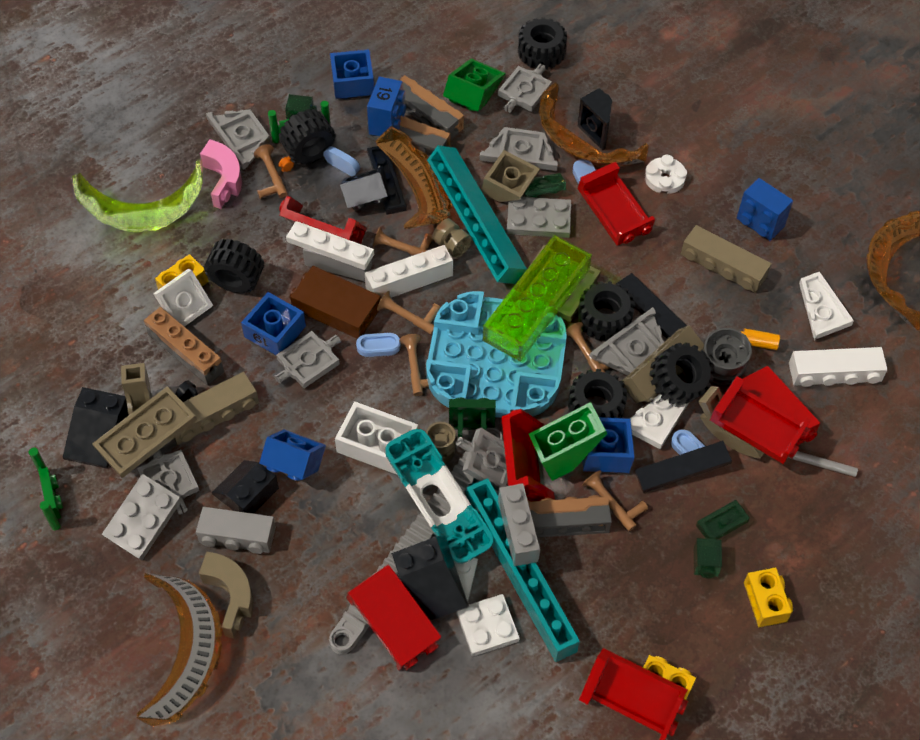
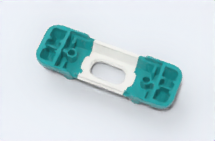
M413 429L391 440L385 448V455L435 535L446 536L454 562L459 564L466 563L490 549L493 544L492 533L459 487L428 434L421 429ZM435 485L440 489L451 507L447 515L437 516L432 511L422 494L426 486Z

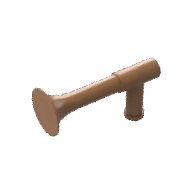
M269 144L258 147L254 151V156L264 161L274 185L257 190L260 199L274 193H278L280 198H285L288 193L271 158L274 147Z
M379 227L374 238L373 247L384 244L411 255H416L427 251L433 239L432 234L426 233L419 248L386 236L382 232L381 227Z
M387 291L380 300L377 310H391L432 335L434 325L431 322L441 307L434 303L423 319L396 304L390 297V291Z
M578 322L566 329L567 336H570L577 343L593 372H596V369H601V372L610 369V367L589 357L592 351L581 333L583 323Z
M408 334L402 336L399 342L405 345L408 351L413 395L422 396L423 388L429 387L427 379H421L416 347L417 343L422 340V337L418 334Z
M601 470L595 472L584 481L582 487L589 486L601 497H608L609 507L614 512V515L628 532L636 527V523L632 519L648 510L647 504L641 501L637 506L626 512L602 484L600 479Z

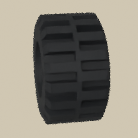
M535 18L533 21L529 20L526 22V25L523 24L521 26L518 37V56L524 64L528 63L529 67H535V69L539 64H542L548 69V67L554 68L556 64L559 65L561 60H564L567 31H565L564 26H560L559 22H554L550 18L549 20Z
M308 109L304 112L300 111L298 114L293 115L284 123L285 125L281 127V132L279 133V140L290 158L298 164L312 163L324 156V151L335 143L334 138L336 137L335 131L322 112L315 109Z
M221 239L214 244L205 262L204 271L206 276L217 286L227 291L245 294L254 290L265 265L262 256L249 245L237 240Z
M601 281L598 282V285L593 283L589 289L586 288L583 294H581L578 310V322L583 323L581 328L583 332L587 331V335L590 337L595 336L596 340L600 341V338H603L604 341H607L632 323L635 301H633L632 294H628L629 290L626 288L622 289L620 284L614 285L611 281L607 283ZM608 308L613 310L615 313L603 314L599 312L597 309Z
M686 342L684 344L677 343L659 354L654 359L655 361L652 362L651 368L653 370L650 371V376L653 377V380H651L652 386L655 385L656 389L654 391L657 394L660 393L664 401L669 399L670 404H687L705 394L711 387L710 382L714 378L711 375L714 372L713 367H710V359H706L704 356L706 353L703 350L699 351L698 346L693 345L691 347L690 343ZM675 365L680 366L685 371L688 383H685L678 377Z
M596 369V372L587 370L586 374H579L578 379H574L570 388L569 413L590 403L586 398L600 396L606 399L608 403L604 405L592 403L598 417L622 418L627 401L625 384L623 381H618L619 377L616 374L612 376L610 375L611 372L607 370L606 372H601V369Z

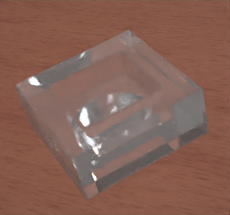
M563 476L554 481L550 478L544 484V486L554 491L555 500L565 499L574 490V484Z

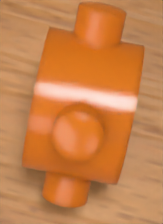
M288 156L282 158L278 166L282 168L283 172H287L293 168L294 162Z

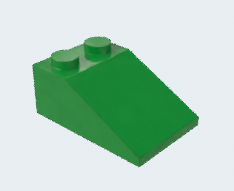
M470 59L449 74L443 97L448 98L452 103H460L471 111H479L487 104L506 73Z
M591 402L529 433L541 463L552 481L573 471L607 435Z

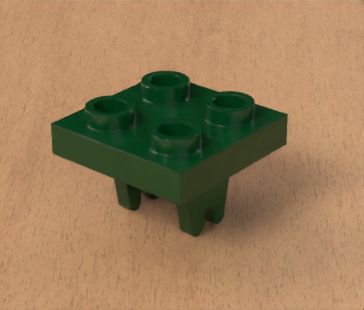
M462 397L449 399V424L454 430H458V439L462 437L463 430L495 428L496 400L488 398L466 399Z

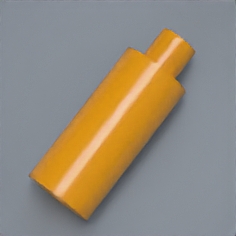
M744 328V331H740L747 336L751 346L771 350L778 349L780 335L747 328Z

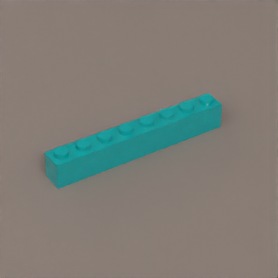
M438 145L427 159L428 163L495 280L498 283L516 284L528 269L457 149Z
M487 478L468 486L466 497L472 507L478 511L492 533V548L555 663L577 653L580 640L536 562L514 566L498 503V495L491 482Z

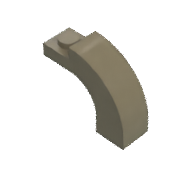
M145 363L121 366L122 387L127 401L128 414L130 415L152 398L151 387Z
M711 386L698 401L704 411L700 418L705 426L716 438L724 441L725 445L731 449L760 459L764 452L710 421L715 407L723 397L719 387Z
M207 551L199 575L202 583L220 587L229 593L230 603L222 624V630L225 637L235 638L236 632L242 628L243 616L252 617L253 596L245 573L238 564L228 557Z

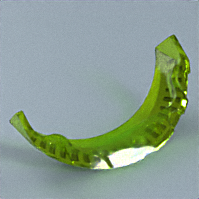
M198 159L195 162L196 167L182 187L173 194L158 201L138 204L112 199L89 184L81 173H76L72 176L75 197L97 220L104 224L129 232L157 230L179 219L195 202L203 184L202 159Z

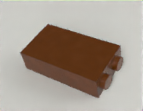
M312 266L308 272L303 274L300 284L297 288H293L290 293L291 305L302 310L304 315L356 339L366 332L378 314L377 307L381 300L380 295L316 266Z

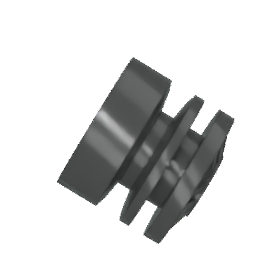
M719 328L707 336L703 351L706 353L704 355L706 359H710L711 363L709 365L713 367L714 371L711 373L714 378L710 383L720 387L730 386L736 376L741 379L744 377L752 348L747 336L739 330Z

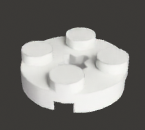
M663 155L662 158H656L647 165L645 181L648 187L655 192L668 191L667 194L676 193L684 186L687 170L679 161L673 159L671 155ZM664 173H665V174H668L669 177H667V176L662 177V174H664Z

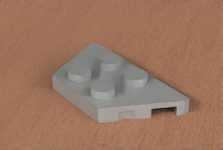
M251 110L225 111V115L214 116L212 112L206 113L207 120L225 145L234 152L243 170L255 159L254 151L258 147L270 142L269 134Z
M504 127L499 132V135L490 142L489 147L485 151L482 150L480 152L479 160L496 162L502 151L505 150L540 169L557 171L558 167L544 132Z
M652 307L593 350L589 357L625 375H629L664 343L661 337L660 325L657 326L655 320V309Z

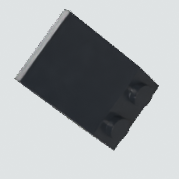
M82 387L73 409L63 459L108 469L109 463L94 448L92 443L129 416L126 397Z
M435 536L392 553L403 585L430 621L469 607L446 536Z

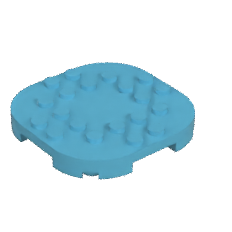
M481 291L457 295V299L450 303L446 302L439 309L434 320V330L426 362V375L430 391L440 403L448 408L449 399L459 397L466 399L488 398L496 400L495 417L502 418V416L516 409H522L533 417L539 415L552 405L560 389L567 337L566 327L561 316L558 317L552 311L553 308L534 298H527V302L484 297V292Z

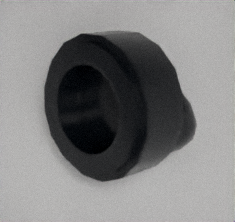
M189 380L184 381L176 390L175 395L182 402H185L191 396L195 397L198 395L196 385Z

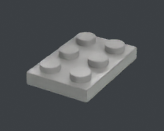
M522 197L520 200L509 201L507 234L569 238L571 200Z
M142 474L102 535L135 557L143 560L183 499Z

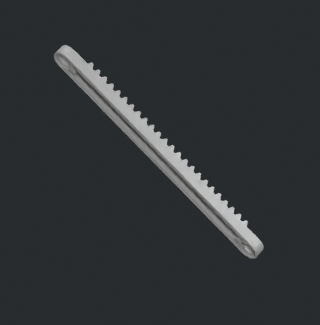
M486 429L489 433L503 440L502 434L498 429ZM467 451L459 459L458 464L454 466L453 471L450 472L465 496L467 487L475 484L478 480L462 471L467 458ZM438 488L437 492L433 494L432 499L427 503L437 516H445L450 512L451 507ZM422 513L417 515L416 520L411 523L405 535L401 536L399 543L395 544L393 551L389 552V556L384 559L377 572L389 564L400 579L392 553L436 536ZM350 604L348 611L344 612L342 619L329 637L331 649L339 655H345L352 651L370 627L355 605ZM340 635H345L349 638V642L345 646H338L335 643L336 638Z

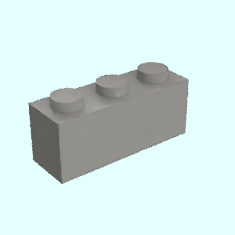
M303 248L306 266H316L324 271L365 282V272L370 271L372 267V259L366 270H362Z
M517 484L500 487L498 503L514 566L538 562L540 547L524 485Z
M202 507L196 535L199 543L207 547L218 545L225 546L230 550L246 549L256 554H261L262 552L270 553L276 526L273 516Z

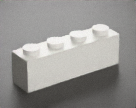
M445 245L365 272L366 289L380 295L381 299L387 291H390V297L392 298L453 276V259Z
M882 347L793 351L789 361L794 386L802 385L803 387L820 384L830 386L841 383L852 385L862 382L874 384L882 382L887 372Z

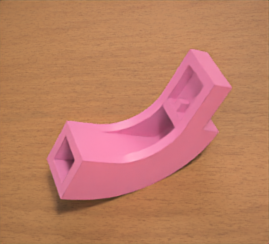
M209 139L200 155L204 168L216 171L222 175L211 192L213 207L221 209L225 202L229 201L231 195L238 197L242 187L241 171L234 152L222 143Z

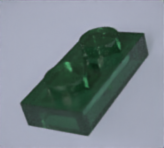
M561 173L535 177L524 194L526 197H537L541 194L558 193L559 191L566 190V182Z
M734 500L698 520L696 526L709 544L748 523L750 517L737 500Z

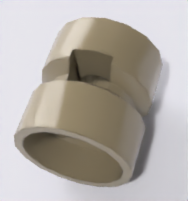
M450 218L440 222L432 234V239L440 246L445 245L449 254L454 258L462 256L472 243V237L463 229H460Z
M435 422L427 428L426 433L441 454L443 462L446 463L455 455L456 433L450 424Z

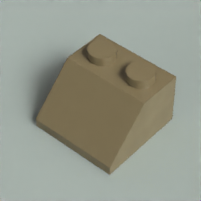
M503 150L485 176L481 191L498 202L520 200L540 168Z

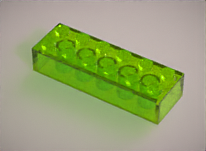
M554 235L483 325L482 341L521 362L590 270L592 254Z

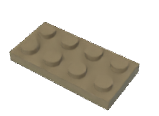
M167 386L92 444L119 476L123 478L197 421V418Z

